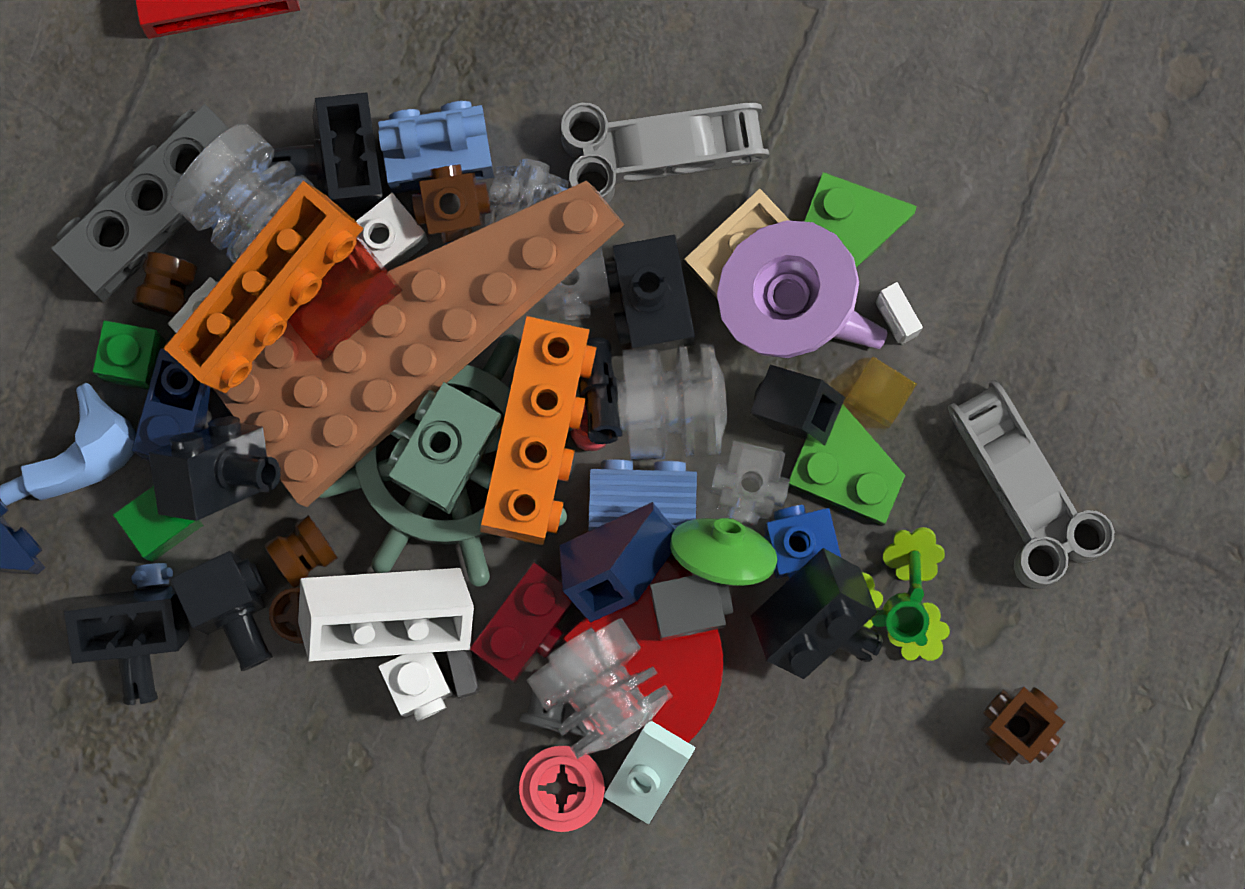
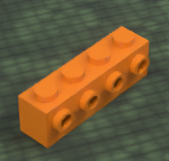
M302 181L164 349L198 381L227 393L230 388L238 386L248 377L252 370V362L265 346L272 345L283 335L287 327L286 321L300 305L309 302L318 293L322 285L321 279L331 267L349 256L356 245V237L364 228L329 197L305 181Z
M526 316L480 532L539 545L544 544L546 532L557 534L564 503L553 500L557 480L568 482L575 451L565 448L569 428L579 430L585 405V398L576 397L579 377L590 378L596 353V347L586 345L589 329Z

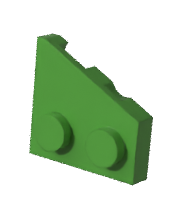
M823 172L804 222H813L836 234L854 257L857 268L866 259L871 257L901 226L912 219L917 206Z
M842 405L825 446L805 440L787 486L884 526L906 475L851 412Z

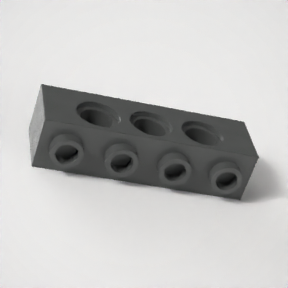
M206 104L196 112L191 109L181 115L171 128L173 134L159 147L152 145L144 150L134 161L133 168L135 170L121 183L114 181L107 185L96 197L95 204L97 206L83 219L76 217L69 221L57 234L56 239L58 242L51 249L103 302L143 266L147 252H158L206 206L201 198L206 190L222 178L227 177L229 172L246 159L251 158L253 161L255 160L249 148ZM190 153L201 156L200 166L195 172L187 175L176 172L177 162L182 156ZM150 189L163 191L162 202L157 208L150 211L139 209L138 202L144 192ZM111 225L124 226V237L119 244L113 247L101 246V235L107 227Z

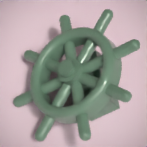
M507 334L500 339L483 370L466 365L447 383L443 382L436 393L429 390L421 401L414 417L421 421L417 426L406 419L390 433V435L399 439V442L389 459L378 460V444L355 464L356 468L348 470L319 496L320 498H327L362 488L372 507L392 526L372 559L371 566L375 573L390 572L411 537L433 544H459L471 584L481 587L489 581L490 574L480 541L481 537L487 535V533L480 532L485 508L473 514L466 485L470 479L489 490L493 468L480 460L484 454L497 451L502 431L500 426L503 422L501 414L505 417L510 389L501 382V379L520 348L519 339L515 335ZM455 388L464 389L470 392L468 395H466ZM488 402L493 404L500 413L487 407ZM392 480L395 484L411 492L403 507L390 495L384 484L385 481ZM432 504L448 514L451 512L453 520H433L422 516L428 505ZM562 508L559 526L563 525L567 519V513L564 508Z

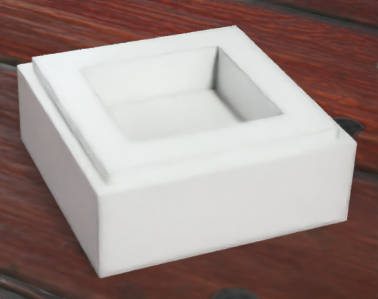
M898 282L880 291L876 299V305L896 341L902 345L917 337L923 327Z

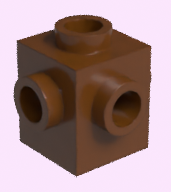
M461 164L430 169L431 180L420 181L421 193L412 194L417 225L427 224L428 235L441 232L442 243L455 241L473 233L472 227L484 225L482 215L491 213L486 182L476 183L475 173L463 174ZM447 193H453L460 199V208L454 214H447L441 209V198Z
M1025 687L1014 689L1011 694L1003 689L995 696L983 711V714L989 720L981 730L990 737L985 745L1008 765L1014 760L1020 764H1031L1036 759L1041 763L1060 742L1061 738L1056 733L1064 725L1065 721L1055 714L1058 706L1042 691L1035 687L1030 691ZM1015 716L1021 717L1027 724V730L1021 737H1016L1009 730V722Z

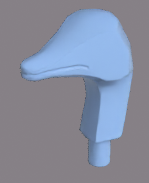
M85 382L79 385L76 389L79 401V425L75 433V442L55 458L21 466V476L0 485L1 501L5 505H9L29 495L42 501L73 492L106 479L122 468L134 454L132 447L136 432L131 423L113 411L98 396L90 384Z

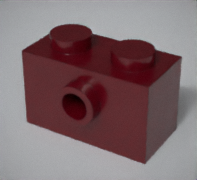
M533 563L470 647V650L515 684L537 653L546 658L560 640L564 632L558 629L557 626L574 603L563 592V585L559 580L536 563Z

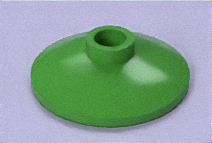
M699 518L684 522L673 531L670 541V549L673 556L684 568L701 578L720 584L744 586L760 583L773 574L777 564L776 551L765 537L730 518Z

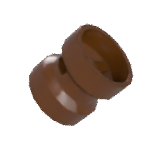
M147 252L143 264L146 276L143 284L136 287L132 303L143 309L174 317L187 303L184 298L186 286L193 283L197 266L170 255Z
M309 515L297 522L294 531L286 537L276 536L265 544L268 553L293 588L300 585L301 578H308L309 572L317 566L327 567L338 559L336 553Z
M289 588L280 592L273 599L269 608V621L273 630L280 637L295 644H304L298 623L300 588Z

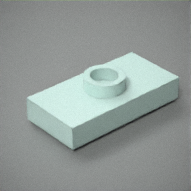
M648 720L606 790L604 798L649 824L696 747L653 721Z

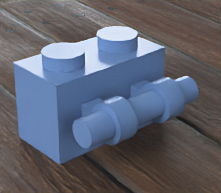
M456 101L441 106V112L420 115V111L416 109L400 110L391 113L389 120L379 121V141L381 151H383L387 181L391 193L420 190V181L431 180L430 169L461 164L462 173H475L476 180L494 178L482 105L472 107L469 101Z

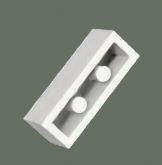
M461 568L300 579L298 623L309 661L470 650L474 605Z

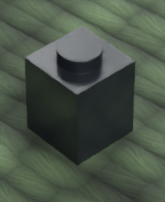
M770 364L764 380L756 389L754 404L750 413L776 431L825 446L845 397L821 379Z

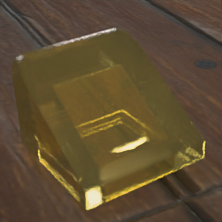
M872 357L848 394L845 402L889 429L917 383L877 358Z

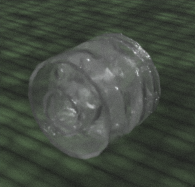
M247 123L235 125L211 142L180 177L170 199L171 206L198 231L208 229L217 223L210 241L219 251L228 249L226 256L233 264L302 181L314 187L304 175L294 177L296 170L288 161L278 162L268 168L275 151Z
M699 344L698 369L689 368L687 346H678L675 370L664 371L657 347L622 350L624 379L616 380L620 429L622 433L628 432L630 461L665 459L668 435L679 434L685 456L694 457V433L704 432L707 456L721 455V442L725 425H727V406L724 374L716 360L714 345Z
M622 618L610 623L597 632L590 628L565 643L547 657L550 661L548 664L527 679V682L546 711L569 702L574 708L575 712L558 728L562 736L583 724L590 734L570 747L577 759L586 754L608 750L651 722L664 703L673 697L666 685L646 697L638 689L658 674L654 667L645 668L632 675H629L624 666L637 655L641 647Z

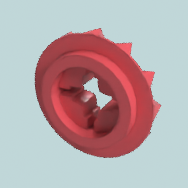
M554 746L537 753L525 766L519 782L520 800L527 815L539 826L556 832L573 831L590 822L598 813L605 792L603 775L597 763L585 752L570 746ZM560 765H565V773L568 774L569 783L577 784V787H586V792H577V795L572 794L568 796L567 804H564V813H559V804H556L555 795L547 794V791H538V785L547 786V783L556 782L557 774L560 773Z

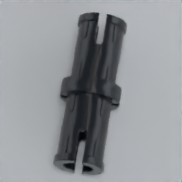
M589 338L586 345L596 347V353L590 378L583 377L579 385V396L585 398L588 437L590 441L596 444H610L616 442L618 436L621 437L623 435L617 404L621 396L620 381L614 376L611 343L604 338Z

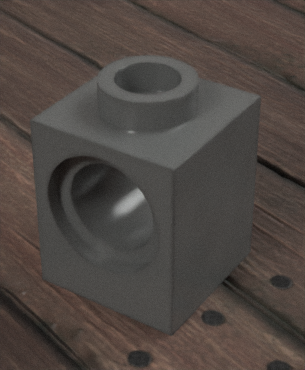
M697 575L650 584V593L661 641L724 628L726 625L724 615L733 613L729 587L726 584L712 582Z

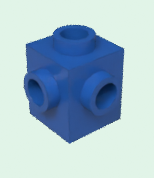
M804 505L780 509L773 512L775 521L767 522L764 526L765 536L763 537L771 543L777 554V564L774 570L776 579L787 576L790 579L822 548L841 557L829 508L809 513L805 512ZM798 538L802 540L805 545V551H794L789 545V539Z

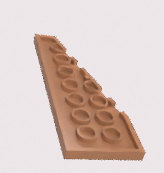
M584 181L290 316L286 321L287 327L283 335L272 345L265 346L252 362V370L241 384L230 388L227 393L215 388L213 389L232 415L240 419V423L263 426L267 456L273 457L279 462L281 468L280 480L298 504L308 507L413 414L429 390L436 393L443 382L447 383L625 224L589 182Z

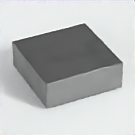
M471 650L447 651L458 697L464 698L479 694L480 687Z

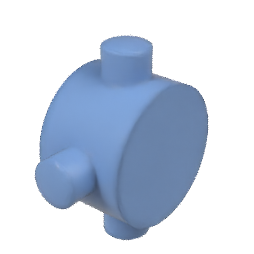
M167 563L140 565L135 567V573L131 579L133 584H137V589L164 587L169 585V579L173 576V571L171 568H167Z

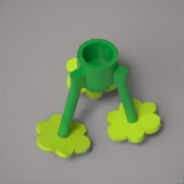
M925 527L917 528L912 533L907 530L896 532L894 543L889 544L884 549L883 560L885 564L891 568H896V576L900 580H909L910 588L907 593H898L890 597L884 604L883 609L877 610L878 613L864 624L868 628H871L873 625L876 627L886 626L890 642L895 646L902 647V656L910 661L917 659L919 655L927 661L938 659L943 652L941 640H945L950 634L948 624L940 621L941 614L939 608L933 603L921 602L924 597L922 581L932 580L938 572L937 563L943 561L945 557L944 548L936 544L935 533ZM862 572L875 607L879 608L883 602V595L874 589L875 583L872 576Z

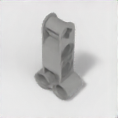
M591 103L572 105L565 112L561 122V142L563 148L571 157L577 159L573 162L569 171V188L577 185L579 178L584 173L597 172L607 182L606 186L601 191H598V193L608 204L614 196L615 184L742 166L768 159L770 154L768 149L763 148L758 114L762 112V106L759 103H740L608 123L605 113L598 106ZM589 122L598 129L599 133L593 140L581 142L571 135L570 130L576 123ZM740 122L742 123V129H743L745 147H744V145H743V138H742V132H741Z
M996 380L990 381L989 389L959 406L955 403L948 405L950 416L957 430L1025 543V546L1017 552L1014 559V571L1022 584L1034 589L1048 587L1065 574L1068 568V559L1077 563H1088L1096 560L1111 548L1115 533L1112 522L1098 511L1086 510L1077 513L1021 416L999 382ZM992 406H996V407L993 408L992 410H990V411L986 412L985 414H983V415L977 417L976 419H974V420H972V421L969 420L970 418H972V417L976 416L977 414H979V413L985 411L986 409H988V408H990V407H992ZM1078 524H1088L1097 531L1099 543L1095 550H1085L1076 543L1074 530ZM1032 550H1043L1052 557L1054 564L1050 576H1039L1030 569L1028 556Z

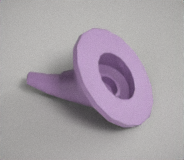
M786 220L758 229L737 245L722 268L717 292L722 321L739 343L762 356L795 357L816 351L832 338L880 349L887 338L886 329L854 311L859 288V278L854 257L836 234L813 222Z

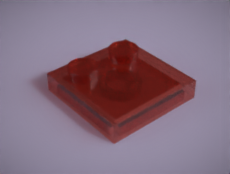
M359 235L356 237V245L349 256L343 261L335 263L321 279L322 285L318 293L309 302L300 305L288 319V322L312 353L322 360L327 359L341 341L349 339L364 326L380 306L388 304L403 291Z

